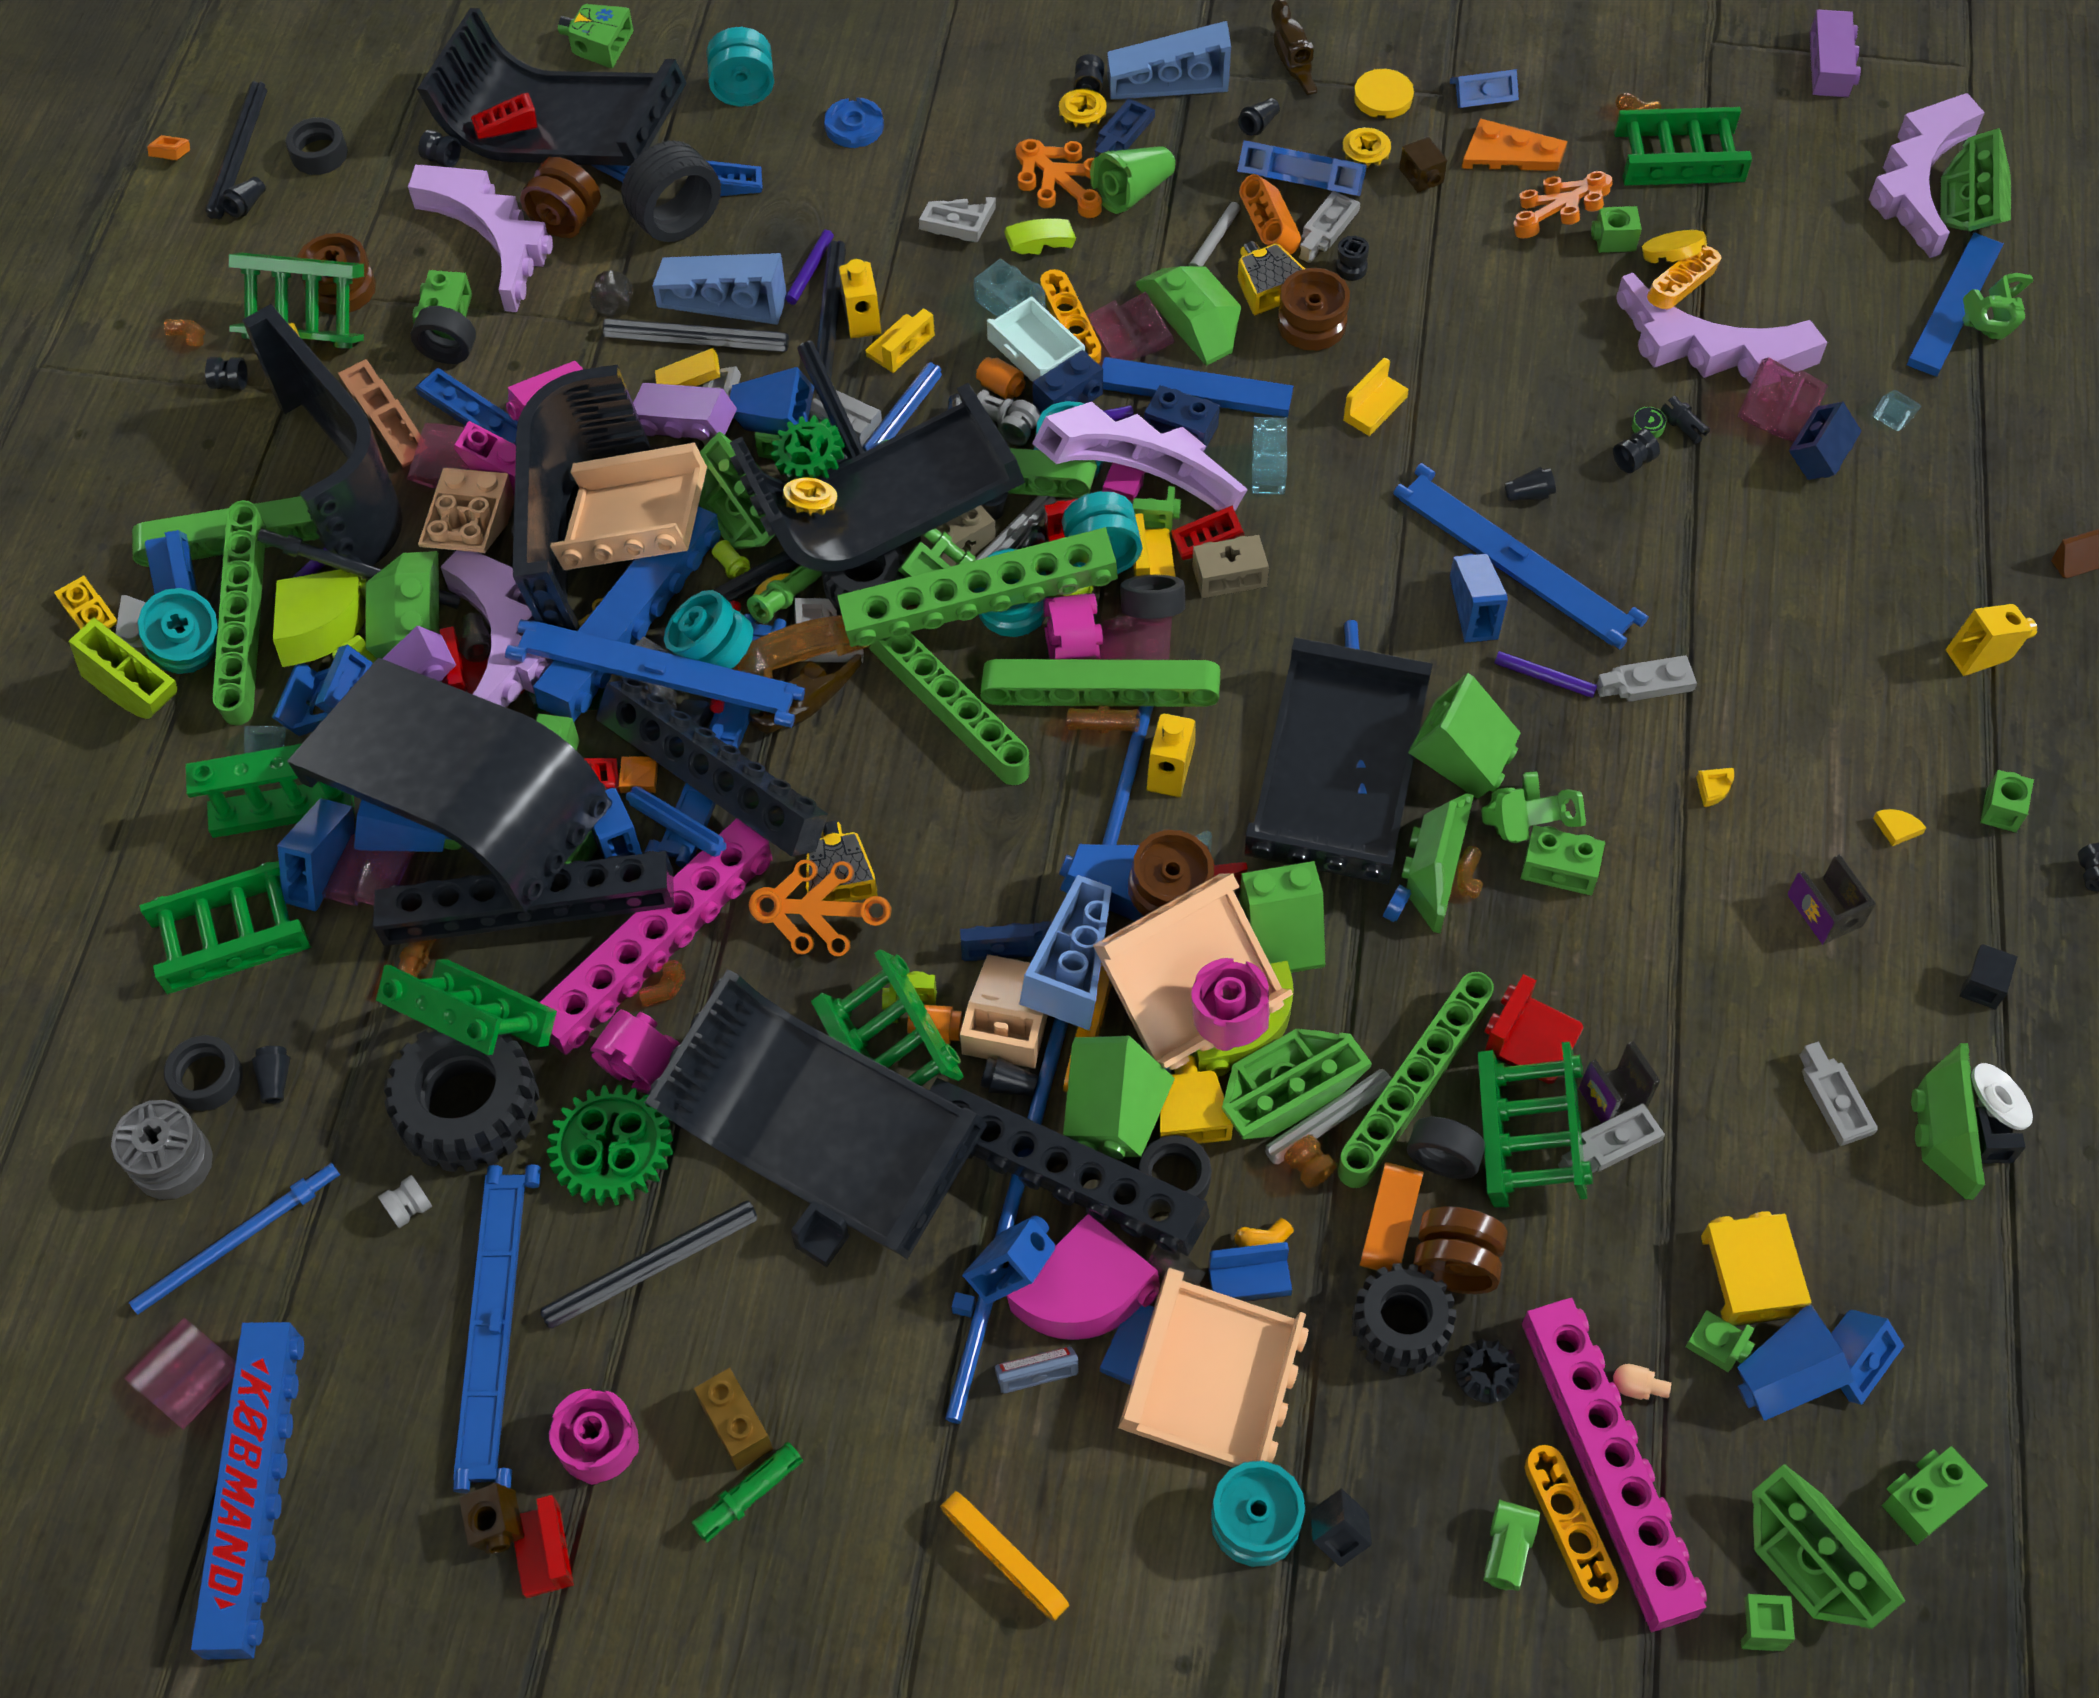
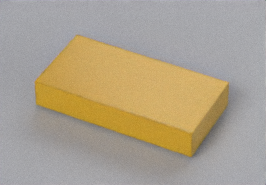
M711 348L655 370L656 384L699 386L720 377L718 355Z

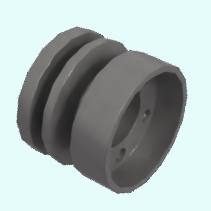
M153 1100L137 1105L121 1117L113 1131L111 1148L115 1160L134 1183L148 1196L163 1200L177 1199L189 1194L204 1182L211 1169L213 1152L210 1143L191 1116L179 1104L167 1100Z

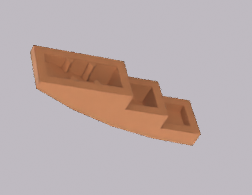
M367 359L338 373L340 381L350 396L364 411L369 424L402 468L431 454V450L398 399L395 400L384 381L379 379Z

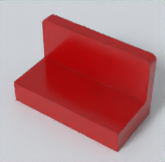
M553 1494L537 1498V1510L520 1514L524 1538L514 1541L522 1593L526 1598L574 1586L561 1509Z

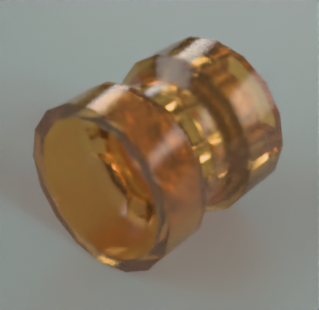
M1313 1134L1298 1140L1287 1150L1283 1158L1291 1168L1297 1169L1301 1173L1300 1179L1309 1189L1325 1181L1338 1165L1329 1154H1324L1320 1150L1321 1144Z

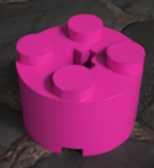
M1085 593L1044 599V617H1051L1047 619V628H1045L1049 659L1100 660L1099 645L1103 644L1101 624L1094 623L1093 614H1097L1095 594Z
M1222 958L1206 964L1199 970L1192 987V1011L1194 1025L1204 1039L1212 1043L1216 1049L1228 1051L1234 1047H1241L1252 1043L1267 1031L1270 1016L1269 985L1264 973L1256 965L1247 961L1246 964L1234 962V958Z
M620 1009L613 1016L590 1051L594 1052L592 1058L614 1078L619 1081L623 1077L634 1080L635 1082L631 1088H637V1091L649 1094L651 1085L656 1079L661 1077L670 1062L671 1053L680 1043L674 1038L662 1035L655 1029L658 1026L657 1022L647 1014L639 1012L634 1017L629 1012Z
M582 1389L567 1396L555 1409L552 1416L551 1429L549 1430L550 1444L563 1467L575 1478L591 1485L610 1480L621 1474L637 1455L639 1450L637 1427L625 1403L616 1394L606 1390L592 1391V1389ZM593 1432H596L599 1435L595 1439H591L589 1437V1435Z

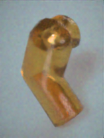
M1630 93L1620 94L1615 101L1616 107L1619 110L1661 109L1659 100L1644 103Z
M184 319L165 320L164 330L166 335L187 336L186 343L190 346H202L204 344L203 336L206 335L205 330L196 322Z
M1468 846L1464 850L1457 864V890L1463 897L1467 895L1472 899L1479 897L1483 886L1481 880L1473 879L1474 871L1482 857L1481 851L1474 846Z
M670 960L662 966L663 976L659 984L638 989L643 1007L671 1000L677 995L686 977V972L682 969V964L679 961Z

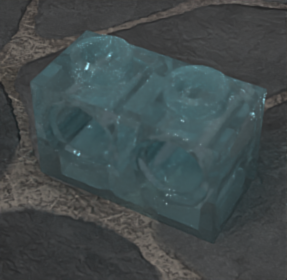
M1001 258L974 278L975 301L997 317L1031 296L1045 308V291L1038 283L1032 282L1021 274L1018 268L1010 266Z
M1254 417L1252 434V494L1285 495L1287 477V418Z

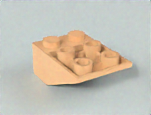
M443 468L418 542L419 547L485 553L508 525L515 502L508 473Z
M987 954L970 997L960 1033L963 1055L988 1059L989 1057L996 1060L999 1056L1014 1065L1035 1069L1048 1015L1019 1004L1024 975L1030 965L1029 962Z

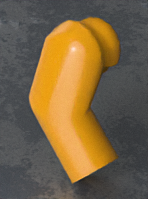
M1279 1218L1267 1231L1241 1227L1237 1230L1234 1240L1238 1247L1284 1242L1294 1232V1229L1288 1221Z

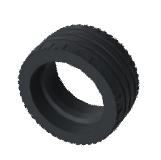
M669 140L653 145L634 160L623 179L621 196L630 216L647 234L659 241L675 242L693 235L708 222L719 204L721 183L712 166L698 151L682 141ZM687 176L685 185L674 198L663 205L655 207L657 199L666 187L675 180Z

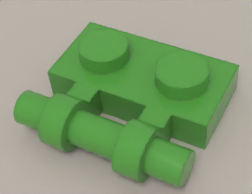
M934 528L923 535L933 543L932 547L929 549L922 542L916 544L898 571L908 578L951 567L939 557L942 552L955 561V565L975 561L976 557L969 551L964 552L951 541L952 537L945 531L941 533ZM944 596L939 601H948L952 597Z

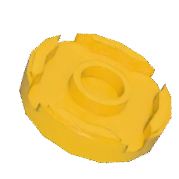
M1374 69L1364 73L1358 78L1354 88L1355 104L1362 112L1376 118L1378 115H1385V119L1403 115L1410 109L1414 97L1413 84L1407 76L1390 69Z
M1683 230L1657 236L1643 244V258L1651 263L1659 262L1658 258L1666 257L1667 262L1690 258L1699 254L1702 248H1706V235L1703 231Z

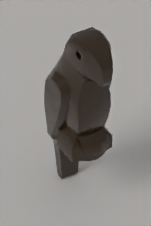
M1275 0L1271 9V19L1276 29L1273 37L1276 51L1290 75L1296 78L1307 95L1316 94L1317 88L1311 76V61H1313L1314 47L1311 42L1308 43L1303 27L1291 18L1287 1Z
M856 654L835 674L827 675L825 669L812 661L802 667L800 676L788 682L805 688L803 701L793 699L788 712L795 715L794 724L810 718L844 686L861 666L860 654ZM750 709L751 722L759 731L767 734L785 727L774 724V713Z

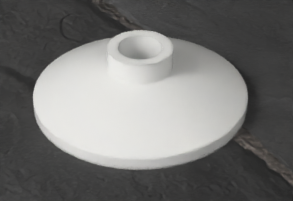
M1981 1063L1974 1067L1971 1073L1972 1083L1979 1097L1978 1104L1980 1107H1986L1987 1115L1995 1117L2003 1124L2016 1130H2024L2029 1127L2033 1121L2032 1110L2026 1096L2018 1085L2006 1073L1991 1064Z

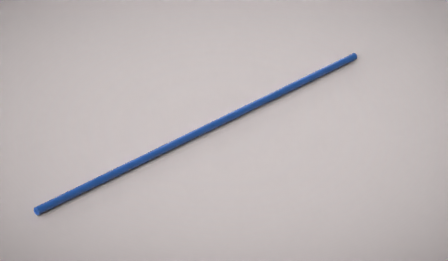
M1139 706L1102 845H1117L1154 706ZM1054 1018L1027 1119L1040 1125L1043 1120L1068 1027V1022ZM1024 1149L1017 1156L1026 1157L1033 1152V1149ZM1012 1174L995 1237L1015 1224L1025 1185L1014 1174ZM980 1296L978 1297L945 1418L947 1421L960 1424L962 1421L993 1302L986 1304Z

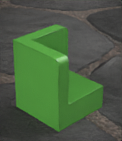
M1748 1594L1744 1598L1747 1633L1741 1639V1649L1784 1651L1795 1640L1791 1596Z

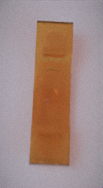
M842 615L818 618L779 629L752 641L747 653L732 669L772 678V670L834 650L839 657L870 647V645L850 646Z

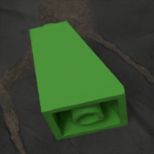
M1467 673L1435 700L1408 753L1478 799L1489 790L1494 792L1501 785L1505 777L1501 772L1504 766L1508 765L1516 755L1518 748L1515 744L1521 732L1474 676Z
M1315 861L1242 873L1239 903L1269 963L1288 961L1291 973L1325 967L1323 891Z
M1130 1036L1075 1037L1071 1051L1063 1135L1115 1159L1141 1157L1175 1078Z

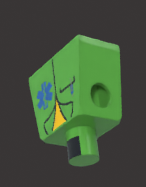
M585 4L582 5L575 19L562 16L558 23L559 34L569 37L571 50L575 55L609 68L614 67L634 31L630 9L626 7Z

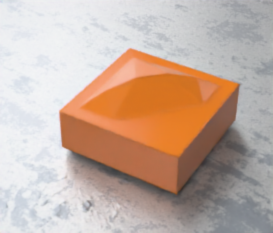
M161 135L147 146L148 156L178 160L190 151L189 140Z
M649 756L622 757L619 779L620 792H631L633 787L638 786L649 793H656L658 763Z

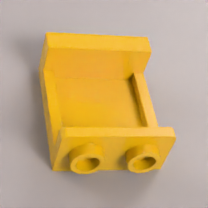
M1763 1211L1754 1213L1746 1219L1733 1220V1217L1724 1216L1708 1223L1701 1239L1703 1245H1710L1726 1303L1721 1310L1723 1320L1731 1325H1741L1793 1318L1800 1310L1811 1304L1786 1214L1772 1215L1771 1212Z

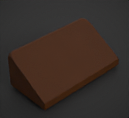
M2099 529L2062 540L2051 561L2063 578L2067 579L2099 569Z

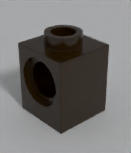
M1429 136L1402 146L1399 169L1417 192L1436 187L1444 182L1447 159Z
M494 1483L459 1497L469 1546L481 1549L487 1554H496L508 1550L511 1547L510 1543L524 1538L515 1490ZM496 1514V1521L489 1529L490 1520Z

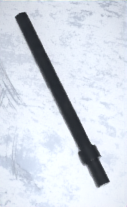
M261 528L257 537L258 542L282 549L283 554L295 558L299 555L367 579H371L382 570L303 543L302 538L291 534L286 537ZM439 589V603L457 609L461 596Z

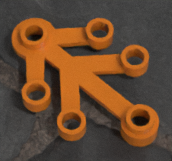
M1026 139L1016 146V157L1021 165H1023L1022 171L1018 174V187L1021 190L1031 191L1036 187V175L1034 173L1036 166L1044 171L1042 188L1037 193V201L1040 207L1051 208L1055 205L1056 192L1054 185L1056 181L1077 199V209L1081 216L1094 218L1101 213L1102 198L1098 192L1092 189L1085 190L1069 176H1086L1090 178V168L1094 158H1088L1084 164L1056 163L1049 159H1066L1070 162L1079 161L1082 158V145L1079 142L1070 141L1064 147L1044 146L1038 140Z
M1602 171L1589 173L1583 180L1563 183L1560 177H1549L1543 181L1544 193L1546 195L1538 196V191L1536 190L1523 191L1519 195L1522 208L1546 206L1536 212L1523 211L1516 215V219L1513 222L1516 237L1530 238L1540 232L1539 222L1559 210L1563 224L1577 223L1580 220L1579 201L1582 197H1584L1585 209L1587 211L1600 210L1604 206L1603 197L1610 193V187L1613 184L1612 177Z
M808 859L799 861L795 865L794 871L776 888L763 887L752 894L749 901L751 915L761 923H774L791 942L792 950L800 955L807 954L813 949L814 939L810 934L800 932L786 914H800L827 943L828 951L834 956L845 955L850 950V940L845 935L838 934L822 915L862 917L866 923L873 926L884 924L891 916V905L881 896L869 897L864 903L822 901L838 885L847 883L853 878L854 869L850 863L845 861L835 863L831 868V873L802 899L786 898L803 881H811L817 876V865ZM805 863L812 867V874L807 878L800 874V867ZM840 865L846 866L849 870V874L845 879H840L836 875V869ZM766 898H770L774 902V909L771 912H766L762 908V902ZM875 903L880 904L884 910L883 915L879 918L872 916L870 912L871 906ZM800 936L807 938L809 941V946L806 950H800L796 945V941ZM836 938H840L845 942V949L842 952H836L833 949L832 944Z

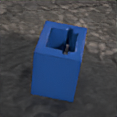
M956 1292L952 1303V1313L972 1318L975 1296Z

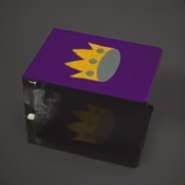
M1840 854L1833 857L1823 876V880L1846 912L1836 915L1804 870L1797 873L1788 891L1789 898L1822 945L1863 927L1876 905Z
M1632 1041L1626 1045L1618 1067L1615 1070L1605 1074L1596 1059L1590 1061L1579 1090L1602 1124L1641 1104L1648 1108L1660 1083V1079L1636 1043ZM1617 1090H1619L1624 1096V1103L1622 1105H1620L1622 1098L1617 1092Z

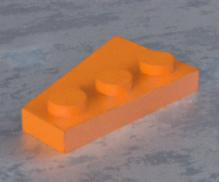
M1480 118L1464 156L1462 168L1472 169L1473 164L1489 165V169H1501V165H1517L1521 170L1558 171L1568 141Z

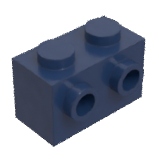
M1084 350L1076 353L1033 381V405L1039 410L1040 414L1056 403L1072 401L1086 404L1103 394V368Z
M1159 385L1144 412V420L1161 434L1184 427L1207 448L1218 428L1220 405L1212 403L1207 399L1191 396L1177 389Z
M1843 401L1818 406L1813 410L1789 452L1807 480L1821 477L1829 478L1840 470L1841 464L1853 448L1862 430Z

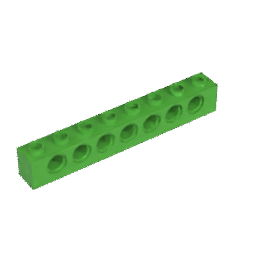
M1104 527L837 595L850 646H869L877 640L888 637L900 638L912 631L924 628L935 629L944 623L955 620H970L982 613L990 611L1002 612L1014 605L1037 603L1045 597L1057 594L1069 595L1080 588L1092 585L1104 586L1112 580L1118 579L1117 564L1107 529ZM1077 562H1084V563H1086V565H1084V566H1082V567H1074V566H1072L1073 564H1075V563H1077ZM1043 571L1053 572L1047 576L1039 575ZM1011 579H1017V580H1019V581H1018L1017 583H1015V584H1007V583H1006L1008 580H1011ZM976 588H985V590L980 593L972 592ZM944 596L952 597L948 601H939ZM909 605H919L916 609L913 610L905 609ZM877 613L885 614L883 617L878 619L872 618V616Z

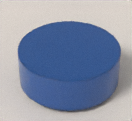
M1399 884L1382 917L1392 922L1397 921L1411 895V890Z

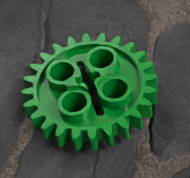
M603 1085L600 1096L596 1097L589 1089L587 1090V1101L582 1102L574 1097L573 1102L576 1108L573 1111L568 1108L561 1109L565 1121L553 1120L552 1124L558 1133L548 1135L547 1138L554 1147L547 1149V1154L550 1160H554L550 1163V1167L554 1174H558L557 1180L561 1186L568 1184L567 1189L571 1196L581 1191V1198L584 1203H587L595 1195L599 1206L604 1204L606 1197L611 1196L616 1206L619 1205L620 1195L626 1194L630 1201H634L633 1190L636 1188L644 1193H648L645 1183L648 1179L657 1183L660 1181L656 1169H668L667 1161L663 1157L673 1155L671 1145L667 1144L673 1141L671 1130H667L670 1127L668 1119L645 1103L649 1096L648 1094L639 1100L637 1088H633L626 1096L622 1085L617 1086L614 1094H609L606 1085ZM614 1115H618L615 1121V1125L613 1126V1135L615 1137L616 1142H612L611 1123ZM594 1122H603L596 1130L587 1129ZM640 1125L636 1132L625 1133L629 1126ZM605 1148H609V1155H608V1156H607V1153H606V1151H605ZM596 1157L592 1164L580 1165L584 1158ZM624 1160H634L633 1164L626 1169L617 1168ZM607 1162H608V1163H609L608 1173H607V1175H602V1174L604 1173V1171H605L606 1164H607Z

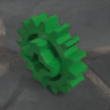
M816 415L811 417L810 422H806L803 416L799 417V424L797 425L790 421L787 422L789 430L786 432L779 430L777 434L780 440L772 441L775 451L771 453V456L779 473L785 474L788 481L794 480L795 477L797 479L806 477L817 479L819 475L826 479L829 478L827 470L830 468L837 470L839 466L836 460L844 459L842 448L845 446L836 425L831 426L826 418L819 423Z

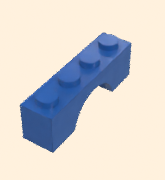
M1244 140L1237 171L1360 196L1367 165Z

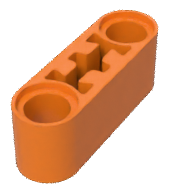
M1249 175L1240 186V196L1261 241L1267 246L1280 244L1292 255L1300 245L1301 235L1280 191L1259 175Z
M1385 1162L1360 1266L1373 1270H1378L1385 1266L1387 1271L1390 1272L1393 1264L1402 1263L1423 1171Z

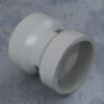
M1016 400L1009 408L1008 416L1004 417L998 426V431L1008 443L1015 446L1025 445L1031 436V430L1037 426V420L1041 414L1030 402Z
M412 1175L401 1181L400 1187L396 1190H387L378 1196L398 1228L407 1224L410 1217L415 1213H424L432 1207Z

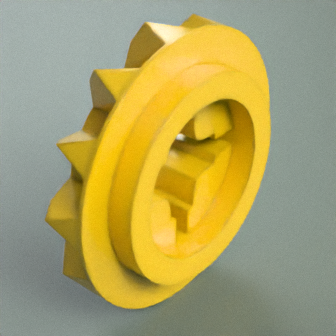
M1076 89L1066 93L1059 102V115L1064 117L1065 123L1073 122L1075 128L1080 124H1084L1088 128L1091 122L1099 124L1100 119L1106 116L1107 104L1104 97L1096 91ZM1085 104H1087V109H1085L1083 112L1078 111L1081 110L1082 107L1085 106Z
M1358 128L1345 136L1342 151L1345 152L1347 160H1354L1355 163H1364L1367 165V168L1371 163L1380 166L1382 160H1387L1389 157L1391 142L1386 134L1377 129Z
M806 477L788 482L783 489V499L786 500V506L796 508L797 513L807 512L810 516L812 513L824 515L826 511L834 509L837 493L828 483L816 478Z

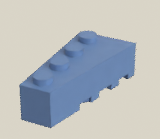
M1227 21L1107 52V76L1110 99L1228 92L1231 42Z
M781 253L662 258L653 283L657 307L775 325L779 323L787 295Z
M1080 875L1076 876L1024 975L1020 1005L1090 1031L1101 961L1093 945L1105 939L1111 886Z

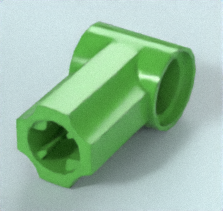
M1498 1500L1490 1530V1536L1493 1539L1488 1553L1483 1581L1503 1590L1518 1591L1520 1589L1528 1549L1532 1548L1536 1536L1540 1511Z

